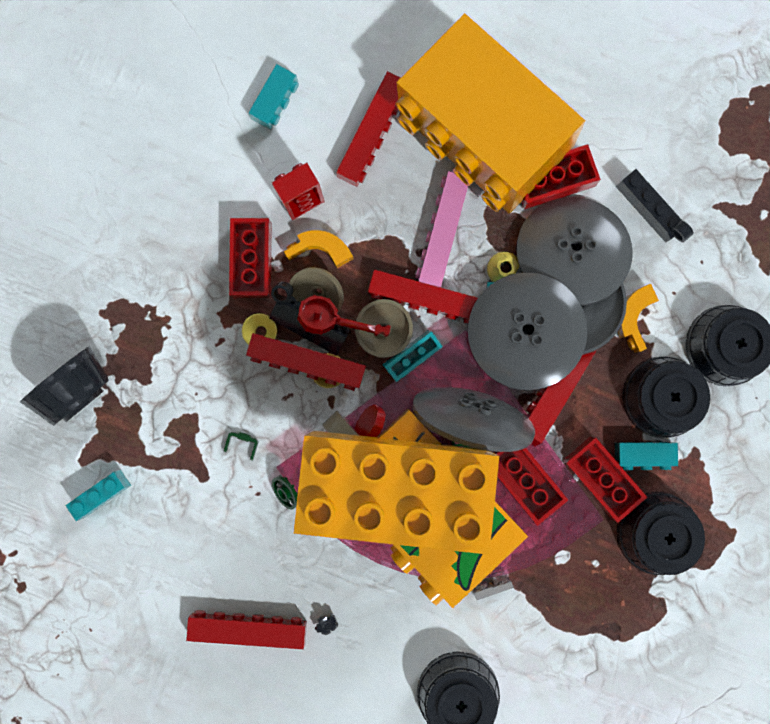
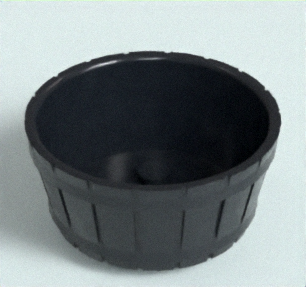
M735 305L715 306L698 315L692 322V326L689 327L685 343L688 361L711 384L714 383V385L718 386L743 384L761 374L770 365V324L762 315L751 309ZM743 338L746 347L739 349L736 340Z
M89 346L37 385L20 403L53 426L62 419L67 422L104 392L101 387L109 381L108 375L104 372L95 353Z
M667 356L649 358L639 363L629 373L627 381L624 383L622 401L627 417L637 429L653 437L670 438L688 432L701 423L710 406V390L704 376L695 367L677 358ZM672 392L675 394L677 392L680 393L679 402L671 401L672 396L670 394Z
M666 492L645 493L647 498L617 524V541L622 554L631 565L653 575H677L689 570L698 562L705 546V531L700 519L686 502L675 495ZM669 533H672V537L675 538V542H671V545H668V542L664 540L665 536H669Z
M456 651L438 656L423 670L417 685V702L424 719L428 724H494L500 703L497 677L491 667L474 654ZM460 701H463L464 705H467V708H465L463 712H460V710L456 708V705H459Z

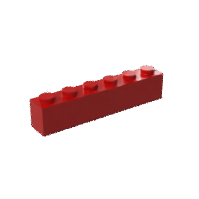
M389 71L386 72L336 172L337 178L358 187L359 183L364 182L367 176L365 171L368 166H372L376 157L374 153L376 149L380 150L384 142L382 137L385 132H389L392 126L390 121L393 115L397 116L399 112L396 106L398 101L397 81L401 77Z
M374 270L368 294L373 299H389L400 305L401 303L407 304L409 309L419 311V308L427 310L426 313L435 316L438 313L444 314L445 318L456 321V318L464 320L463 323L465 324L469 323L472 308L478 299L474 296Z
M252 333L246 356L251 357L250 361L259 364L262 363V360L270 362L269 367L280 369L281 366L287 367V372L297 375L301 371L307 373V378L317 380L318 377L325 378V383L335 386L337 382L342 383L345 389L355 391L356 388L360 389L366 369L365 365Z
M596 351L582 355L576 367L565 378L537 391L536 395L538 397L536 401H532L526 410L528 411L526 417L535 428V436L531 445L536 447L542 444Z
M196 610L188 617L186 641L304 650L307 621L300 617H292L290 620L283 619L282 616L264 618V615L255 614L252 617H248L243 613L225 615V612H214V614H206V611Z

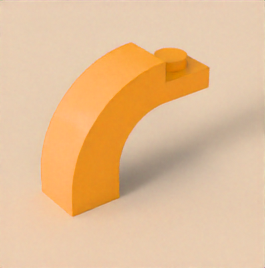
M311 230L298 234L297 237L300 242L291 243L286 247L287 250L284 251L290 261L306 251L312 249L322 250L332 258L337 268L353 260V255L349 248L340 238L321 230Z
M652 284L643 286L626 297V313L618 330L619 338L627 336V344L634 353L647 349L638 330L637 320L640 312L645 307L659 301Z

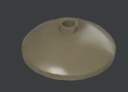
M309 267L300 270L291 278L289 284L293 287V297L297 301H304L313 295L329 298L339 313L344 301L343 290L339 281L330 272L321 268Z
M387 299L373 301L360 311L356 319L357 322L374 326L377 324L391 326L388 337L382 334L375 336L374 333L355 329L359 344L371 355L377 357L394 356L403 351L411 340L413 333L412 319L408 311L395 301Z

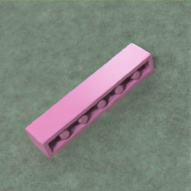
M448 171L447 177L443 176L440 187L444 188L442 195L438 194L435 204L439 206L437 213L433 212L430 222L434 224L433 230H428L425 241L429 242L427 250L423 249L420 259L424 263L422 268L418 267L416 278L419 279L418 282L437 287L442 285L468 186L451 171Z

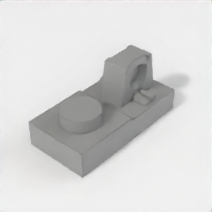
M502 569L491 572L493 583L481 582L473 589L476 600L513 588L509 577H506Z

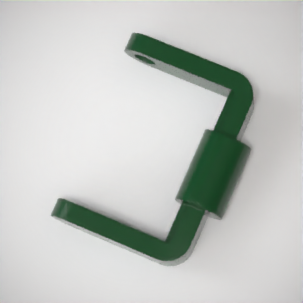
M243 432L229 433L223 452L227 453L232 436L237 437L239 440L255 443L250 460L253 461L259 441Z

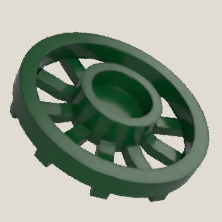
M279 475L272 480V489L279 502L287 509L292 510L296 508L298 493L294 489V484H291L287 477Z

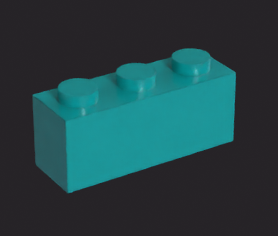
M276 64L248 113L251 120L270 130L273 125L276 126L280 120L281 111L285 110L289 104L290 95L295 93L299 86L297 75Z
M427 330L408 344L403 351L394 355L382 365L392 379L397 382L443 346L432 331Z
M614 442L615 460L623 470H633L634 466H640V470H652V466H659L660 470H672V466H678V443Z
M121 470L114 471L65 506L75 521H79L126 490L131 484Z

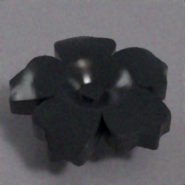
M330 614L328 618L320 616L315 630L323 635L330 634L331 631L338 627L335 615Z

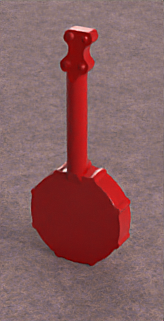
M313 295L301 301L297 320L306 332L322 335L333 329L336 324L374 333L375 336L382 334L388 337L390 334V325L382 327L380 324L374 326L340 318L337 314L338 309L329 298Z
M375 404L365 408L357 420L354 429L359 436L377 437L385 422L386 414L384 410Z

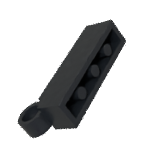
M637 169L633 170L615 186L665 243L674 237L684 243L694 234L691 226L675 213Z
M279 282L271 291L272 298L277 303L269 319L337 356L351 330L345 326L335 324L333 329L322 335L306 332L297 320L301 302L293 297V287L288 282ZM278 288L284 289L287 293V297L281 296L278 292Z

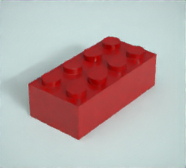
M586 144L569 150L564 155L563 160L553 167L547 176L545 175L538 185H535L533 191L529 195L528 193L525 195L522 201L524 210L596 187L601 179L589 145Z
M307 162L295 165L291 172L286 175L285 173L278 175L274 178L275 181L272 182L292 221L325 202L320 184Z
M230 218L229 296L232 298H271L272 222L269 218Z
M590 436L562 460V463L611 520L617 523L647 498L596 437Z
M527 448L511 452H493L499 456L498 480L537 526L568 501L567 497Z

